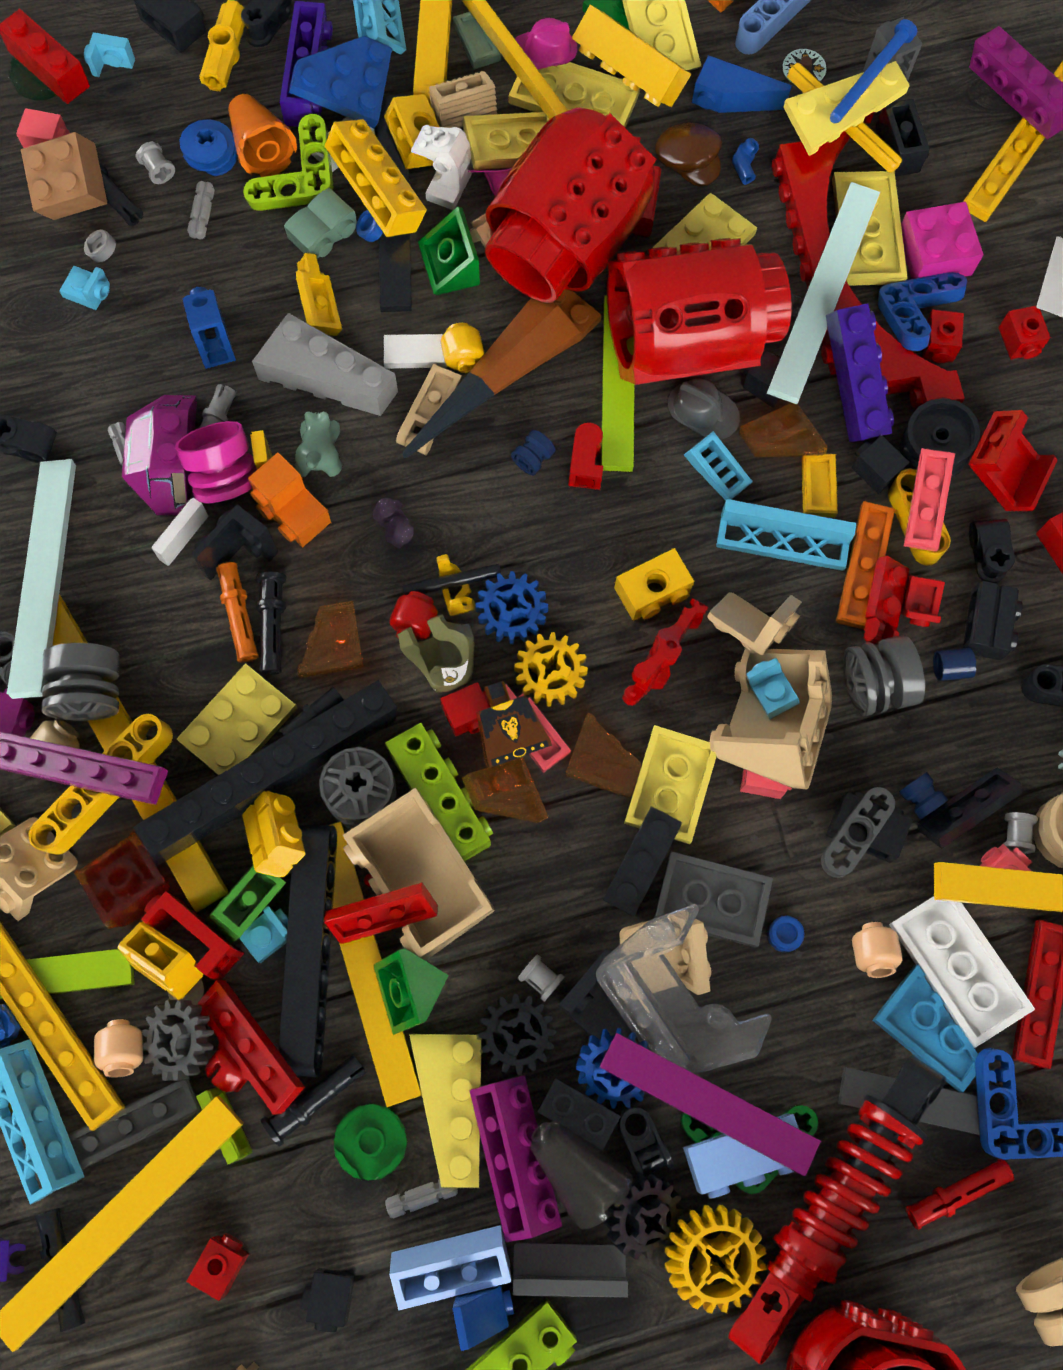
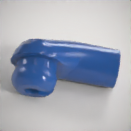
M747 138L745 142L741 143L732 157V164L744 185L751 183L756 178L750 164L755 157V153L759 150V144L753 138Z

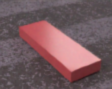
M921 448L903 546L938 551L955 453Z

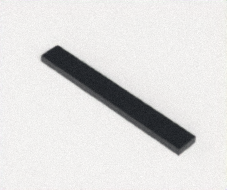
M407 94L384 95L378 122V140L409 183V169H406L384 118V114L393 97L407 96ZM383 233L379 238L381 312L412 311L410 233L386 237Z

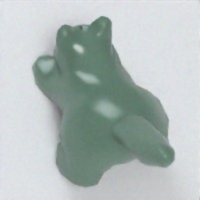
M307 411L304 414L305 421L301 423L300 427L302 443L298 446L295 453V469L301 474V477H306L311 470H322L329 477H334L342 470L339 453L334 446L340 434V424L335 420L330 421L329 415L325 411L314 413Z

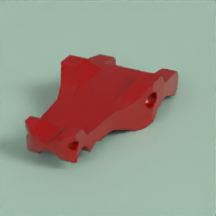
M692 598L690 601L692 608L684 607L675 625L658 631L646 661L637 664L632 672V679L636 682L635 685L627 687L624 691L622 699L627 705H636L651 689L664 688L671 675L670 665L675 664L682 652L681 640L688 629H697L700 626L703 616L709 608L707 605Z

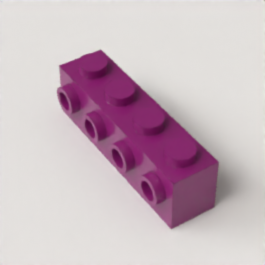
M1000 26L975 40L969 68L1046 139L1062 131L1063 82Z
M525 1075L469 1090L505 1242L533 1238L562 1227Z

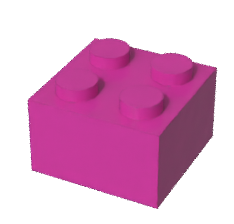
M966 202L906 212L901 228L905 260L911 279L950 272L959 273L964 276H971L984 254Z

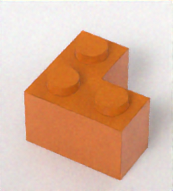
M278 452L248 477L253 489L250 494L258 503L256 505L257 510L268 521L273 518L280 525L278 527L280 533L290 543L295 540L303 548L331 523L328 510L305 488L301 474Z

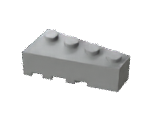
M290 313L285 316L252 360L258 380L267 383L270 381L283 384L284 388L294 391L296 389L304 390L324 400L327 397L341 401L342 405L379 416L383 414L398 393L395 373Z

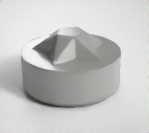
M105 230L94 231L88 236L84 244L85 254L97 263L107 260L116 248L115 239Z

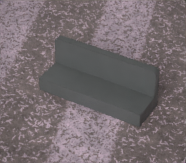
M515 1243L513 1295L628 1298L626 1255L615 1247V1244Z

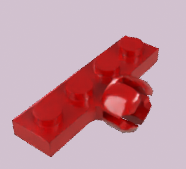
M216 980L197 1004L202 1006L200 1014L210 1017L207 1024L214 1030L219 1040L217 1051L206 1064V1075L210 1078L218 1069L211 1082L224 1092H239L246 1082L249 1081L273 1115L283 1114L305 1086L226 980Z

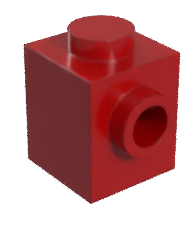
M1037 305L1008 311L998 327L1010 360L1021 357L1023 359H1031L1038 356L1051 338L1042 313L1036 307Z
M932 309L927 319L931 327L928 346L922 350L923 359L933 360L936 363L953 362L962 348L964 313Z
M478 682L440 698L442 709L455 737L468 731L470 734L480 732L477 712L491 706L486 692L481 690Z
M224 1233L222 1237L216 1235L208 1241L186 1282L220 1301L227 1296L250 1253L242 1249L244 1243L236 1237Z

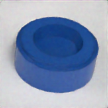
M368 210L364 211L357 221L356 232L358 236L367 242H374L381 237L383 231Z
M778 917L768 927V941L774 949L780 952H791L797 949L804 940L803 926L794 917Z

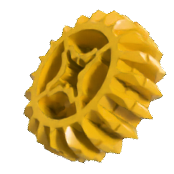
M704 1205L702 1216H699L695 1210H690L689 1214L692 1221L687 1224L684 1220L678 1219V1225L682 1231L680 1234L670 1232L669 1238L675 1245L665 1247V1254L671 1258L665 1262V1269L668 1273L672 1274L669 1277L670 1284L673 1288H678L677 1294L682 1300L686 1301L689 1299L690 1305L697 1310L703 1305L705 1311L712 1314L717 1305L721 1312L727 1313L729 1302H733L736 1307L741 1308L740 1297L743 1294L753 1298L750 1286L752 1284L762 1285V1279L756 1272L767 1270L766 1264L759 1259L767 1254L765 1247L762 1244H758L762 1240L761 1234L756 1229L752 1230V1221L747 1217L741 1219L742 1214L736 1209H732L728 1213L724 1205H718L714 1213L709 1205ZM727 1231L725 1235L721 1232L714 1239H706L704 1237L712 1232ZM741 1245V1258L735 1271L733 1263L739 1253L738 1248ZM694 1246H696L698 1251L697 1258L692 1264L693 1269L689 1273L690 1255ZM706 1249L719 1256L725 1267L723 1268L717 1262L711 1260ZM716 1279H726L722 1283L710 1285Z

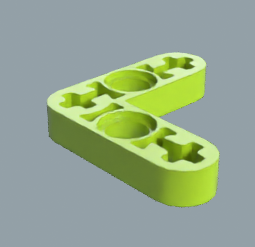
M308 114L299 122L301 172L258 177L249 180L245 184L243 194L252 209L263 211L306 205L322 191L328 188L333 190L331 156L325 148L329 134L324 119L321 116ZM313 126H317L315 130L317 142L312 140L309 133ZM320 152L324 155L322 161L317 164L308 162V158L312 153ZM314 174H319L322 181L318 191L314 189L317 185ZM293 184L296 186V191L292 195H281V190L285 185ZM272 187H273V190H274V193H275L276 197H272V195H271V194H273V192H272V190H271ZM262 190L263 193L260 194V198L255 199L254 196L257 195V191Z

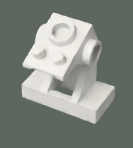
M425 125L422 127L411 152L432 160L433 167L436 170L426 191V200L454 210L473 173L468 172V170H474L471 161L470 143L466 133L460 128Z

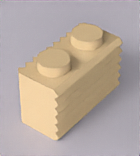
M485 71L475 72L474 75L470 74L463 78L459 77L457 80L453 79L452 81L442 82L441 84L429 87L431 107L434 109L439 127L461 128L463 127V116L497 114L495 85Z

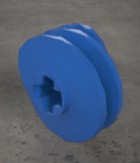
M211 119L198 120L188 125L182 132L179 140L180 149L185 161L192 168L205 171L212 176H220L230 171L235 165L237 152L234 137L230 129L223 123Z

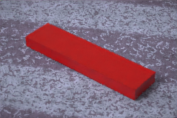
M1039 919L1035 921L1023 990L1035 1010L1018 1020L1012 1059L1044 1069H1051L1063 1000V926Z

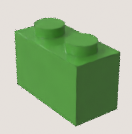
M252 865L204 921L232 944L242 936L286 882L278 877L258 873L254 870V865Z

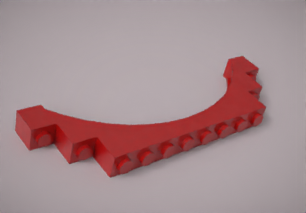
M875 112L867 115L863 122L865 124L871 123ZM845 131L841 132L840 137L831 143L826 142L821 145L818 151L811 156L808 155L801 140L800 142L780 144L777 156L772 160L773 175L778 177L780 183L779 198L781 203H785L787 209L786 224L788 229H792L794 235L793 251L795 255H799L801 262L800 277L802 282H806L807 288L810 286L830 236L827 221L829 177L837 157L851 138ZM847 280L834 311L862 305L851 290ZM876 321L874 335L875 341L880 345L882 351L880 368L882 375L885 376L888 383V393L886 395L910 391V403L916 409L927 401L947 398L959 401L960 403L964 401L965 397L957 370L947 371L923 359L911 350L904 348L900 342L886 332ZM827 327L822 340L821 353L824 364H828L830 374L834 375L836 374Z

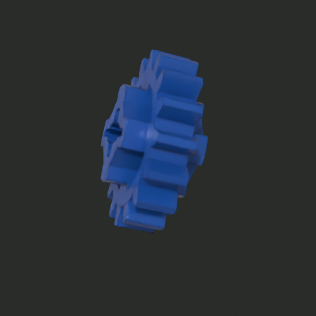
M510 571L509 579H504L500 573L497 574V583L495 584L487 580V592L479 590L478 599L482 602L476 603V612L482 613L478 616V623H487L485 633L489 635L495 631L497 642H500L506 636L510 644H514L515 637L520 636L523 642H526L528 632L536 636L539 630L536 624L545 625L546 617L543 614L548 612V604L543 602L546 599L545 591L537 592L539 582L536 580L531 584L527 583V574L525 573L520 579H516L514 571ZM525 594H527L531 598L534 604V608L532 607V604L526 602L524 598ZM512 604L517 605V608L514 607L511 612L506 610ZM490 608L493 609V612L498 613V622L491 615Z
M617 1028L616 1033L623 1036L622 1029ZM603 1029L600 1040L596 1036L591 1035L588 1046L582 1045L579 1055L581 1058H578L576 1070L580 1071L578 1082L579 1084H587L585 1091L587 1096L594 1093L598 1095L597 1103L602 1104L607 1099L610 1100L611 1108L615 1109L617 1102L623 1101L624 1105L629 1108L632 1097L640 1102L643 1101L644 1091L599 1068L607 1052L606 1050H608L614 1036H610L607 1029ZM632 1032L627 1039L635 1042L636 1033ZM646 1040L638 1043L647 1049L648 1042Z

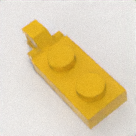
M304 253L302 259L297 262L296 280L306 322L327 335L337 336L342 330L330 277L320 272L316 254Z

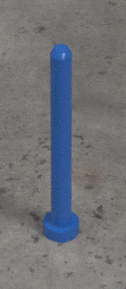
M903 19L897 24L894 29V37L830 114V121L832 123H839L900 47L914 39L917 35V28L913 22Z

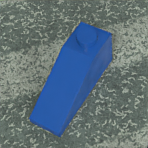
M708 55L696 80L692 103L718 113L784 110V103L789 98L792 85Z
M502 1285L455 1297L452 1309L461 1351L468 1350L509 1327L508 1316L515 1314L510 1290L503 1291Z

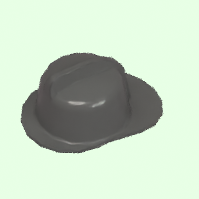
M696 378L683 382L671 391L668 398V410L672 417L703 437L714 431L719 439L722 440L730 437L738 428L740 413L735 402L718 391L716 386L709 380Z

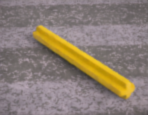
M796 63L789 69L788 79L803 93L824 86L800 63ZM864 122L844 130L889 173L894 172L901 165L902 158Z

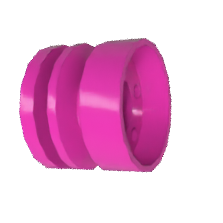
M225 421L203 426L183 436L176 443L175 450L181 465L186 471H190L188 482L193 487L192 492L197 501L201 503L222 502L238 497L252 489L248 477L257 468L253 456L246 453L249 449V443L240 423Z

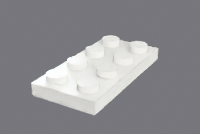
M933 896L889 924L897 932L900 942L915 964L920 966L925 974V979L933 991L938 993L944 1002V1007L956 1025L960 1026L974 1048L1035 1010L961 902L934 900Z

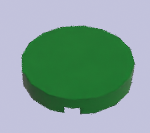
M377 1104L358 1106L348 1112L336 1128L334 1138L335 1157L342 1169L354 1178L368 1181L382 1179L396 1170L405 1156L408 1144L406 1128L400 1117L388 1107Z

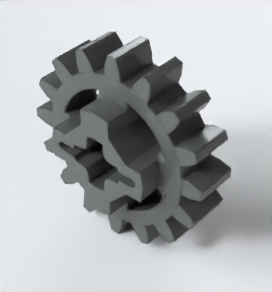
M166 1000L165 1005H156L154 1007L156 1015L146 1017V1021L150 1025L149 1029L141 1031L142 1035L147 1037V1042L143 1044V1050H148L149 1053L144 1060L145 1064L154 1063L152 1074H162V1080L164 1081L187 1080L190 1075H198L200 1073L198 1065L209 1062L208 1058L204 1055L205 1051L213 1050L214 1047L207 1042V1037L214 1034V1030H206L205 1026L209 1022L210 1017L200 1016L202 1006L192 1005V1000Z

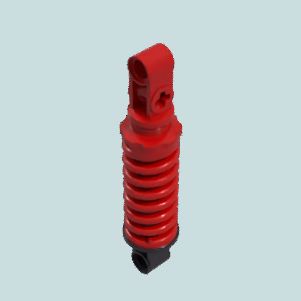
M910 1056L903 1064L895 1082L883 1100L868 1094L865 1096V1102L859 1109V1119L868 1128L855 1123L850 1124L847 1128V1133L857 1145L846 1140H840L836 1145L837 1151L847 1162L835 1157L827 1158L825 1166L831 1172L830 1177L824 1174H817L814 1180L816 1186L821 1190L820 1193L806 1191L803 1195L805 1203L810 1207L809 1210L795 1208L792 1212L794 1220L799 1225L792 1221L789 1226H783L780 1232L776 1233L773 1237L781 1248L780 1254L776 1256L775 1261L770 1260L766 1268L770 1271L769 1275L747 1309L736 1320L728 1336L733 1343L758 1364H763L772 1354L781 1334L794 1317L803 1300L812 1301L815 1296L813 1290L816 1289L817 1284L821 1280L833 1285L836 1283L837 1271L847 1261L845 1253L840 1249L843 1245L850 1249L857 1246L858 1239L853 1234L852 1229L855 1228L860 1231L868 1229L869 1222L863 1215L864 1210L872 1214L878 1213L880 1204L873 1197L876 1193L884 1197L889 1196L891 1193V1187L880 1175L884 1173L897 1180L902 1176V1170L891 1161V1158L895 1156L904 1162H910L913 1159L912 1152L901 1142L913 1149L915 1145H922L923 1142L926 1143L929 1137L917 1124L929 1105L934 1102L941 1092L946 1076L915 1056ZM771 1296L779 1298L778 1302L782 1305L780 1312L772 1310L773 1305L769 1302Z

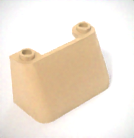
M745 648L741 662H737L735 665V680L740 682L742 690L730 726L728 724H719L716 731L713 730L711 732L710 749L712 752H715L720 760L794 789H808L832 705V690L825 650L767 649L763 655H760ZM777 658L782 672L798 696L800 704L769 719L752 691L746 674L756 664Z

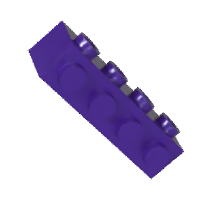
M295 1L280 95L282 115L287 126L298 127L300 120L305 115L317 114L321 116L322 106L289 93L297 60L329 49L327 40H332L333 25L332 21H327L325 3Z
M869 303L836 310L826 315V321L849 442L891 434L894 416L891 408L887 406L886 394L888 393V383L885 376L882 375L880 368L882 351L880 345L875 341V315L873 311H870Z

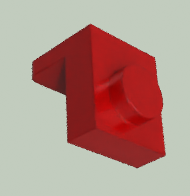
M909 576L901 614L910 618V624L929 627L930 622L940 623L941 616L938 615L945 582L925 577Z

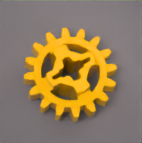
M551 632L549 640H544L543 636L538 634L535 645L527 640L525 642L527 652L518 651L517 658L521 662L515 663L514 671L522 674L516 677L517 685L526 684L523 688V694L526 696L534 693V703L536 704L541 698H545L547 707H551L553 699H558V702L564 705L565 695L568 694L574 699L577 696L575 687H584L585 680L579 676L587 675L588 667L580 666L586 661L585 654H576L579 650L578 643L571 646L567 645L568 636L566 635L561 641L556 640L555 632ZM552 650L543 654L540 653L542 651ZM565 655H566V656L569 658V660L571 661L572 666H573V671L571 670V667H569V666H567V665L565 664V661H564ZM555 660H557L556 670H553L551 674H548L547 678L545 679V669H549L551 665L554 664ZM528 668L531 669V672L536 673L538 677L537 683L531 679ZM562 685L560 688L550 689L551 687Z

